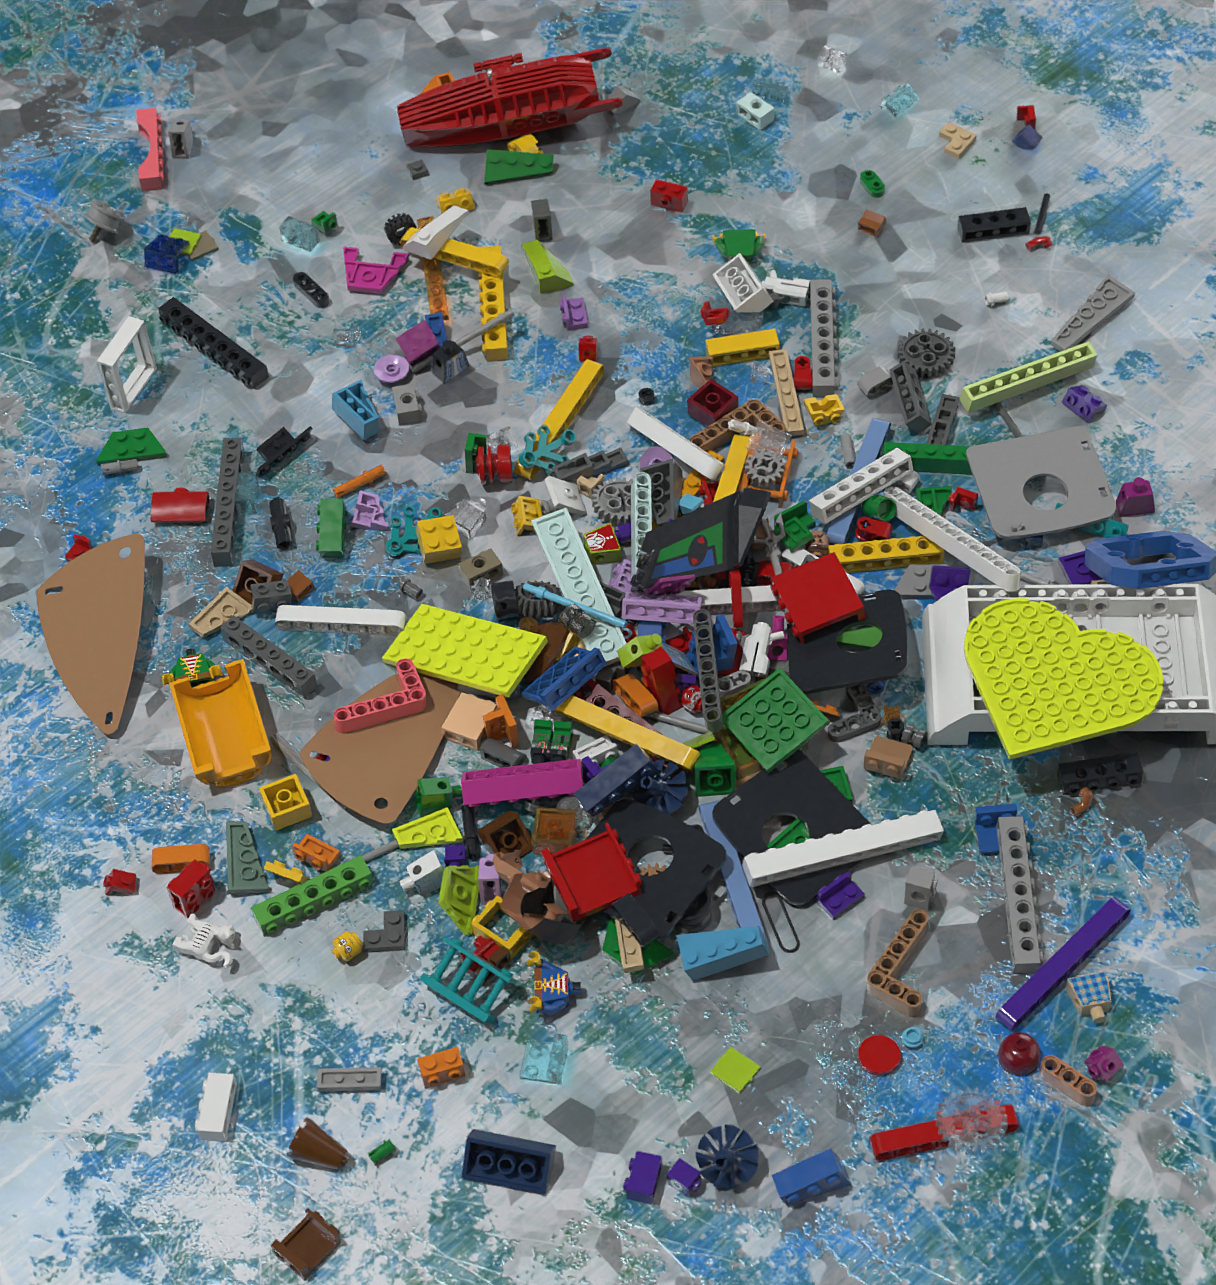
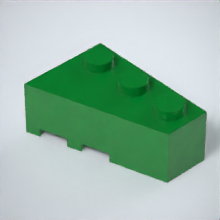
M343 498L321 499L320 505L317 506V515L320 516V523H317L319 540H316V551H319L321 557H344V529L347 526L345 516L348 515V510Z

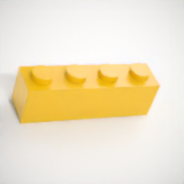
M776 329L705 340L706 354L712 357L713 367L769 358V351L780 350Z

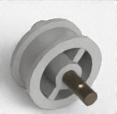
M96 199L94 201L91 200V207L88 213H84L83 216L96 225L89 238L90 241L95 243L102 228L117 234V227L120 221H124L125 218L123 217V212L110 208L111 205L108 203L100 202Z

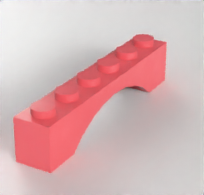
M156 108L136 110L139 132L151 144L147 158L139 166L142 191L162 189L164 173L161 170H164L163 160H161L163 158V150L160 148L163 147L162 137H160L162 135V128L159 125L162 124L161 114H157Z

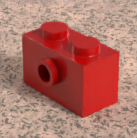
M656 179L650 189V203L652 206L683 213L688 203V187Z

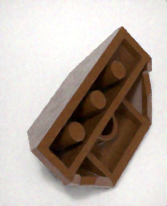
M567 621L536 625L531 629L532 633L546 636L548 642L524 675L527 685L532 684L557 660L570 632V626Z

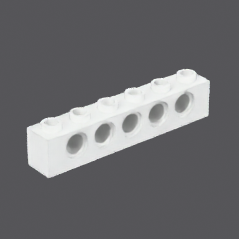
M896 448L810 499L809 504L812 516L826 524L913 472L911 456Z

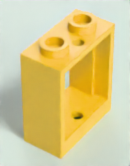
M496 896L486 904L480 915H476L471 923L473 935L476 937L482 936L487 940L491 937L499 947H504L509 951L510 959H512L533 934L520 926L505 941L484 927L498 910L510 916L500 907L503 899Z

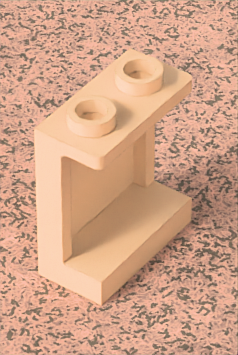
M462 692L441 727L442 734H444L443 739L478 751L481 747L480 738L485 731L483 715L491 711H497V705L490 700H483L473 694Z

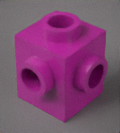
M1100 1046L1092 1051L1090 1056L1084 1061L1089 1075L1094 1079L1103 1081L1112 1079L1115 1073L1124 1066L1115 1049L1106 1046Z

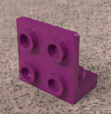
M425 320L396 338L397 343L406 356L405 359L411 366L433 355L435 351L441 348L440 343Z
M695 575L660 578L652 587L646 588L647 595L655 594V596H662L668 592H672V594L682 593L695 579Z

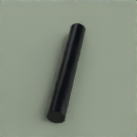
M1045 193L1043 196L1034 231L1035 234H1041L1050 200V194Z

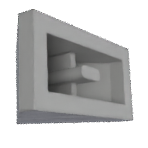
M616 86L608 99L621 98L623 105L609 112L616 116L640 102V99L630 90Z

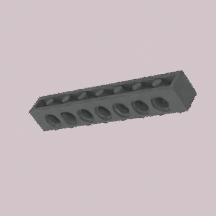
M223 438L211 545V556L214 566H233L245 454L242 438Z

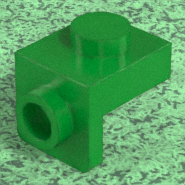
M322 211L311 219L312 225L324 234L338 226L337 217L334 212L329 215Z

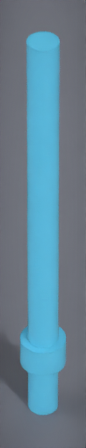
M525 583L523 586V590L535 594L540 599L546 598L624 629L627 626V621L551 593L541 586L535 587L528 583Z

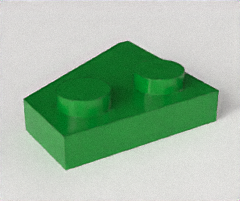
M952 486L916 489V499L941 516L952 492Z

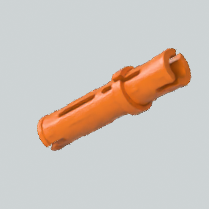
M380 464L333 488V492H335L334 494L337 498H340L366 484H372L374 480L386 475V471H383L385 469Z

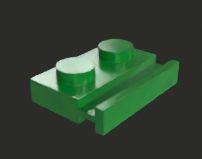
M796 516L783 523L785 537L780 541L790 552H793V548H799L814 539L812 533ZM774 529V535L778 536L780 534V530Z

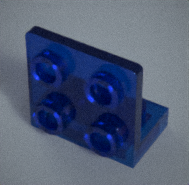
M164 234L158 235L144 248V266L176 274L179 271L178 256L189 246V241L182 238L168 237Z

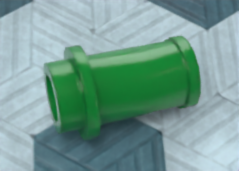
M390 1139L387 1141L383 1140V1144L367 1154L373 1164L376 1165L388 1155H393L396 1148Z

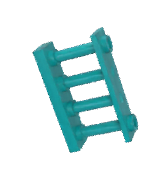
M444 937L443 941L450 945L448 951L435 973L431 975L423 973L420 981L483 1022L493 1024L496 1017L491 1014V1007L506 982L516 985L517 980L512 978L513 973L504 968L502 970L496 968L463 947L464 942L458 938L453 937L449 939ZM458 950L465 954L466 958L451 984L448 983L446 985L441 982L443 980L441 977ZM473 961L482 965L483 968L468 993L463 996L458 993V986ZM491 971L499 976V979L485 1003L478 1006L474 1003V998Z

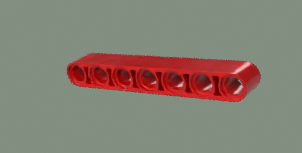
M1008 1104L878 1132L871 1135L869 1141L875 1160L883 1161L1011 1133L1019 1129L1020 1125L1013 1105Z

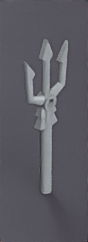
M781 512L776 520L780 530L778 536L771 537L767 524L768 517L764 513L761 522L766 539L759 540L756 536L753 539V544L766 546V560L772 561L775 576L782 573L779 557L782 556V553L776 544L785 537Z

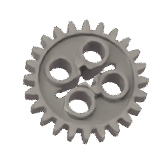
M616 477V480L613 481L609 478L608 483L602 481V486L597 485V489H594L592 494L594 513H598V517L604 516L603 521L609 519L611 524L614 521L617 522V525H620L621 522H624V524L629 521L631 522V486L633 479L626 481L625 477L622 480Z

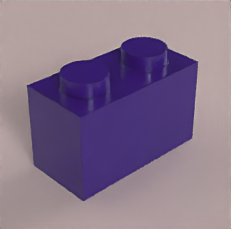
M636 1151L635 1158H631L629 1163L630 1177L625 1178L623 1186L628 1200L653 1204L663 1166L662 1156Z

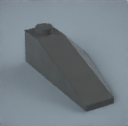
M674 459L640 468V472H645L651 477V511L657 525L662 526L666 524L670 518L672 520L677 519L683 487L682 469Z

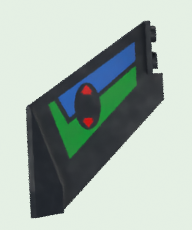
M743 488L647 532L640 551L647 554L639 557L636 563L638 569L636 575L634 574L631 578L630 585L632 587L630 591L635 592L640 589L650 588L660 578L693 574L696 578L741 567L762 520L771 492Z

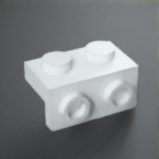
M606 735L572 751L574 759H583L589 756L592 762L596 761L599 766L604 763L607 757H618V746L616 743H612Z

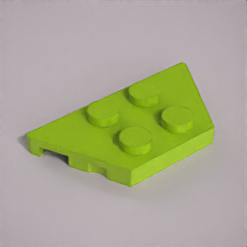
M468 865L460 867L447 866L443 871L438 904L465 936H469L473 932L471 923L475 917L479 893V865L475 867H469Z

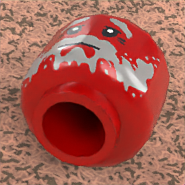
M691 685L681 693L682 706L694 714L703 712L701 690L697 685Z

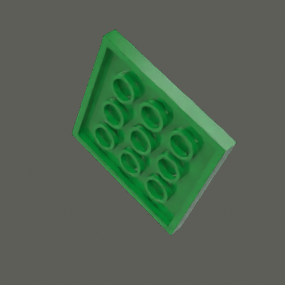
M781 668L777 669L722 714L723 724L767 773L771 772L830 724L829 720Z

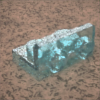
M906 83L904 86L899 85L893 90V94L890 95L888 93L882 98L883 102L879 107L882 109L886 106L893 116L897 117L916 103L920 97Z

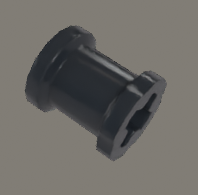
M892 718L887 722L888 731L886 737L887 739L901 742L904 722L900 718Z

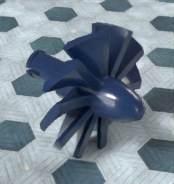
M665 759L654 762L660 771H662ZM669 761L664 776L661 777L660 772L656 777L644 776L641 779V786L634 789L635 792H632L633 799L671 816V813L684 805L681 801H683L689 791V786L672 787L671 785L686 784V774L682 770L671 780L667 781L668 777L679 769L678 765Z
M725 1124V1147L722 1143V1126L709 1130L707 1133L717 1144L719 1150L712 1145L705 1134L702 1136L698 1149L715 1154V1157L696 1152V1161L700 1168L713 1164L712 1167L700 1172L706 1180L714 1183V1187L736 1189L746 1184L757 1171L759 1166L758 1145H752L754 1141L745 1129L742 1130L733 1146H730L740 1129L734 1125Z

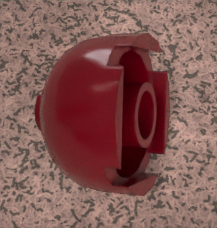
M1017 1032L1003 1039L999 1046L998 1061L1004 1071L1007 1073L1009 1071L1014 1073L1015 1076L1021 1077L1028 1076L1037 1069L1040 1063L1041 1051L1035 1038L1027 1033Z

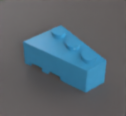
M362 380L332 393V410L363 440L378 433L379 417L368 398V393L363 387Z

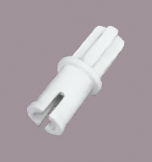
M734 419L728 422V428L740 433V435L750 437L752 435L761 436V428L754 427L748 422H740Z

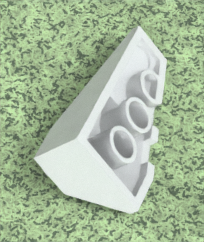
M457 206L451 207L413 234L402 247L403 250L431 260L469 211Z

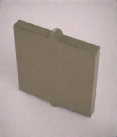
M207 230L199 233L201 238L197 243L198 246L194 248L189 256L191 261L219 250L214 242V238H211Z

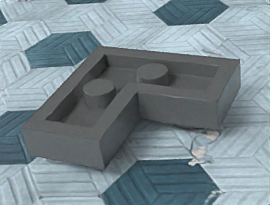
M404 910L384 912V929L363 931L364 953L405 950Z

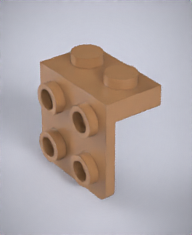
M877 736L874 738L871 749H867L865 752L864 769L902 779L913 747L909 744Z

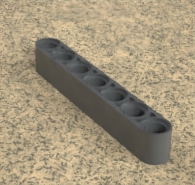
M699 609L693 614L703 717L707 730L718 732L723 727V716L713 626L710 613L705 609Z

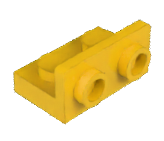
M519 496L516 502L512 504L513 526L516 528L517 535H521L524 529L535 531L531 520L542 517L540 499Z

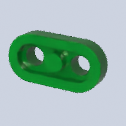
M865 170L860 174V183L871 197L879 198L885 194V185L874 171Z

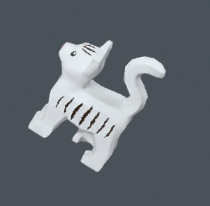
M191 913L187 922L191 925L190 931L195 935L192 940H189L186 935L176 937L172 944L173 948L184 954H192L197 959L205 960L206 962L214 963L225 959L223 967H230L233 961L230 953L226 951H220L213 955L210 953L216 941L233 950L235 949L233 944L235 927L232 924L218 926L212 922L199 921L196 915Z

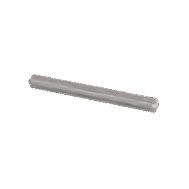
M276 733L271 736V743L343 809H348L347 806L331 796L313 778L296 749L279 734Z

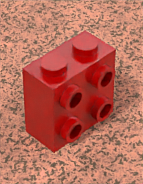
M195 859L186 865L182 872L176 878H173L166 887L173 908L186 918H189L191 913L195 914L206 900H209L216 891L213 883L214 879L210 874L211 869L205 863H199Z

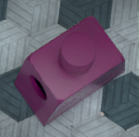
M1137 477L1134 479V482L1122 484L1115 502L1120 517L1155 513L1153 491L1148 480Z

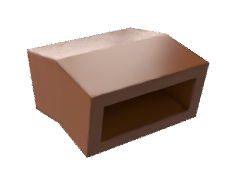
M866 209L858 222V230L877 237L887 222L886 217Z
M299 570L287 580L292 593L291 599L297 603L314 589L313 581Z

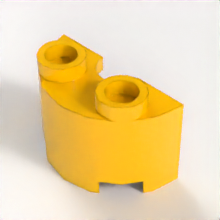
M531 134L523 135L507 144L510 151L543 154V151H539L536 146L538 141Z
M837 394L827 395L822 400H817L816 397L804 399V405L816 426L831 422L837 423L841 420V415L845 409Z

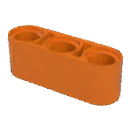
M630 673L612 681L613 689L618 697L641 718L658 711V703L655 697L633 674Z
M191 844L154 848L152 850L151 870L158 874L182 872L183 868L194 859L199 863H205L209 867L210 847L205 844Z

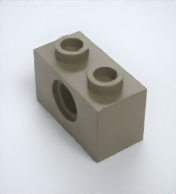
M491 548L458 564L460 576L470 590L503 575L502 563Z

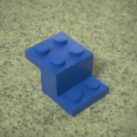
M724 614L717 615L715 624H713L717 671L732 668L738 643ZM692 632L691 641H689V651L686 657L697 672L696 679L700 683L695 633Z

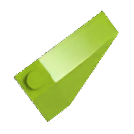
M539 240L521 244L540 294L573 286L569 271Z

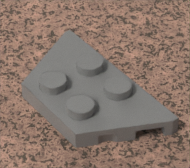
M932 565L908 566L894 589L900 594L901 599H934L929 589Z

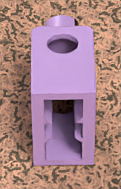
M488 854L486 858H481L479 862L478 882L481 905H486L496 896L502 898V879L496 872L493 862L495 854ZM488 881H493L492 888L487 886Z

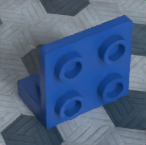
M1016 803L975 807L974 822L980 854L999 853L996 829L998 817H1016Z

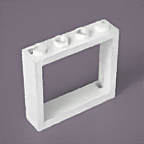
M130 316L97 360L110 408L123 413L129 410L157 370L145 321ZM132 342L138 365L123 385L117 362Z

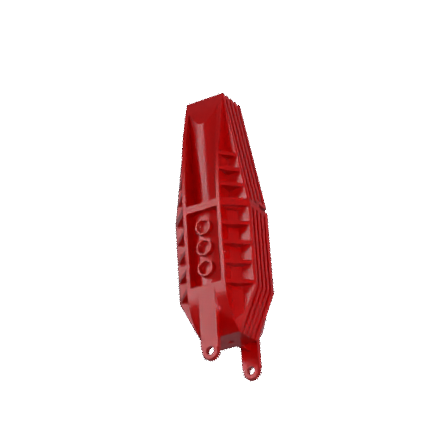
M600 48L515 66L512 65L523 62L522 53L486 60L483 63H473L475 73L482 70H487V72L441 85L397 105L406 146L443 147L485 143L570 125L585 119L589 115L617 109L623 105L621 98L599 100L591 63L611 57L612 51L609 48Z

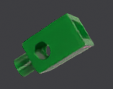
M447 777L417 780L415 803L420 817L447 807L450 809L452 807V799L463 796L461 785L451 786Z

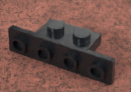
M311 426L294 438L285 427H282L257 447L256 451L266 462L257 469L255 474L259 476L261 473L265 475L269 472L272 464L275 462L277 464L285 458L284 455L287 452L292 453L298 448L297 444L301 441L303 443L311 437L310 433L313 428Z

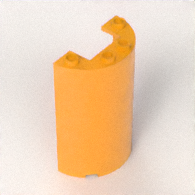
M244 659L225 665L229 676L218 678L193 688L188 677L169 683L194 775L200 782L206 785L215 783L217 787H227L247 782L263 772L262 768L265 765H269L271 761V749Z

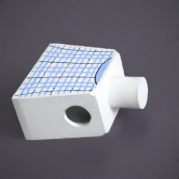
M433 850L409 864L406 868L410 876L399 881L404 892L416 887L420 895L441 888L444 868L435 851Z

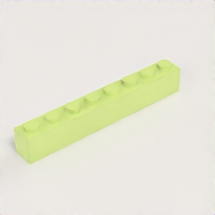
M1088 341L965 386L962 389L959 400L967 413L1093 368L1098 355Z

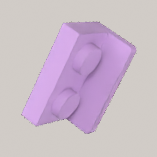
M624 559L614 567L612 573L615 575L610 579L608 585L626 593L632 587L630 585L632 571L631 561Z

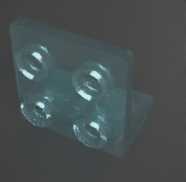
M559 1034L558 1040L554 1041V1043L527 1040L519 1075L520 1079L561 1084L569 1048L567 1035Z

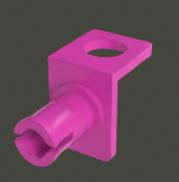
M773 616L772 633L780 631L784 633V616ZM784 633V639L772 641L768 648L769 660H787V633ZM776 645L783 648V653L779 656L772 653V648Z

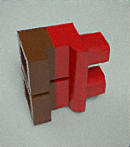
M479 936L474 940L473 946L477 950L473 953L501 970L510 962L509 951L504 947H499L491 937L487 940ZM463 953L459 954L460 960L463 962L466 955ZM473 961L467 973L473 979H476L483 966ZM490 971L482 987L496 974Z

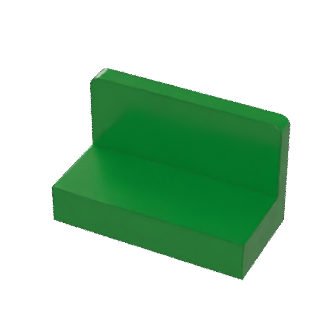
M805 500L781 512L783 523L796 516L807 529L815 526L816 521L807 512V502ZM778 513V514H776V515L774 516V529H775V530H778V529H779V525L776 524V520H777V518H778V516H779L780 513Z

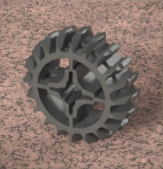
M536 580L534 582L527 581L530 585L535 587L541 586L551 593L562 596L560 588L556 587L555 584L550 585V582H537ZM525 583L516 586L515 594L518 614H524V617L530 616L531 618L537 617L539 619L540 617L547 618V616H553L561 609V604L546 598L540 599L535 594L523 590Z

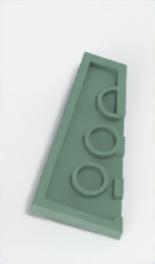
M246 821L226 822L228 894L269 893V887L265 881L264 872L260 866Z

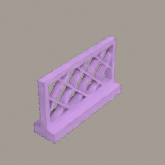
M626 591L625 598L622 601V619L693 624V614L701 609L702 597L672 594L655 596V594L647 595L646 592Z

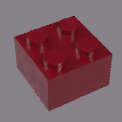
M712 379L687 399L688 414L707 427L738 408V396Z

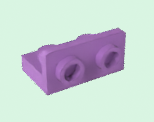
M562 294V300L559 301L560 311H564V313H561L562 323H566L567 330L588 328L584 299L566 300V294Z

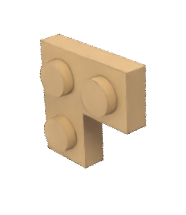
M950 122L939 131V137L950 141L944 148V153L958 160L977 138L976 134Z

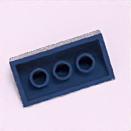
M472 1129L466 1137L461 1178L546 1195L554 1167L556 1145Z

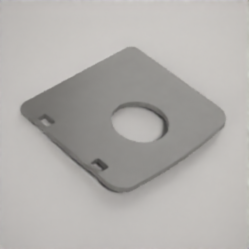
M1084 426L1069 427L971 446L966 451V457L994 534L1000 538H1023L1070 530L1108 520L1115 513L1116 503L1109 489V484L1096 450L1093 447L1090 434ZM1087 443L1090 450L1084 451L1082 444ZM1035 477H1052L1059 480L1065 486L1068 498L1061 507L1055 510H1040L1031 506L1026 501L1023 494L1024 486ZM1105 489L1107 496L1102 497L1099 490Z

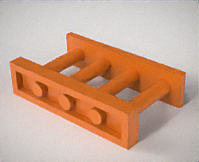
M752 435L746 460H748L749 454L754 456V451L756 450L760 453L762 448L765 452L771 449V454L777 452L778 455L788 456L787 463H785V471L781 481H775L776 484H781L780 491L752 487L750 485L752 478H746L747 473L744 472V469L738 491L743 488L771 492L770 497L778 498V508H782L783 502H787L788 499L787 486L793 461L798 457L796 441L792 440L790 449L764 446L760 443L759 435Z

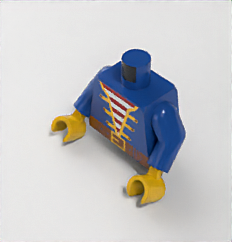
M536 951L528 954V957L531 958L526 961L529 967L536 965L537 967L534 968L535 996H532L527 1002L532 1004L529 1008L531 1013L555 1015L565 1007L570 1006L569 995L582 994L581 982H569L566 970L541 959L540 954Z

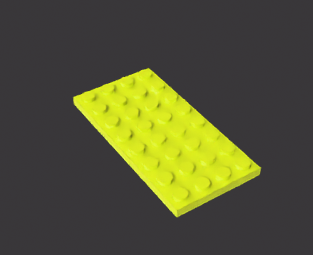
M421 604L405 625L404 631L400 632L383 655L382 660L386 664L396 666L400 659L407 658L412 660L418 673L509 698L548 640L546 636Z

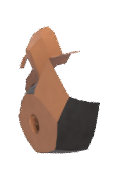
M515 850L507 854L495 853L493 857L495 870L501 879L510 883L500 907L526 931L543 940L565 945L575 936L585 922L586 917L575 922L572 921L554 882L551 881L552 878L548 870L543 873L530 872L526 874L518 870L523 867L519 856L521 850Z

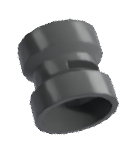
M909 723L902 734L901 741L906 744L911 743L914 747L921 749L926 741L928 731L916 729L914 725Z

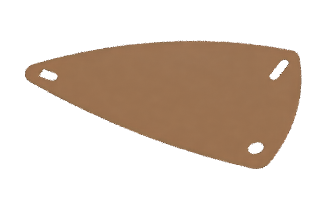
M141 534L123 536L81 554L49 577L38 588L36 593L41 627L53 663L76 703L105 734L115 732L119 726L136 656L143 605L145 540ZM129 547L131 549L130 555L127 558H121L119 556L121 549ZM63 587V591L60 593L45 594L46 589ZM112 712V724L105 725L107 713Z
M397 673L371 688L349 705L402 691L397 680ZM418 673L426 692V708L424 711L347 733H339L335 730L333 717L302 748L300 757L313 778L336 800L367 818L384 824L392 823L398 818L417 788V780L422 779L444 736L441 727L460 695L458 683ZM318 752L330 757V760L325 762L312 758L310 753ZM385 798L388 801V805L384 809H378L374 805L375 800Z

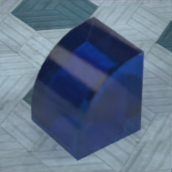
M1028 124L1019 131L1012 142L1021 149L1033 150L1043 137Z

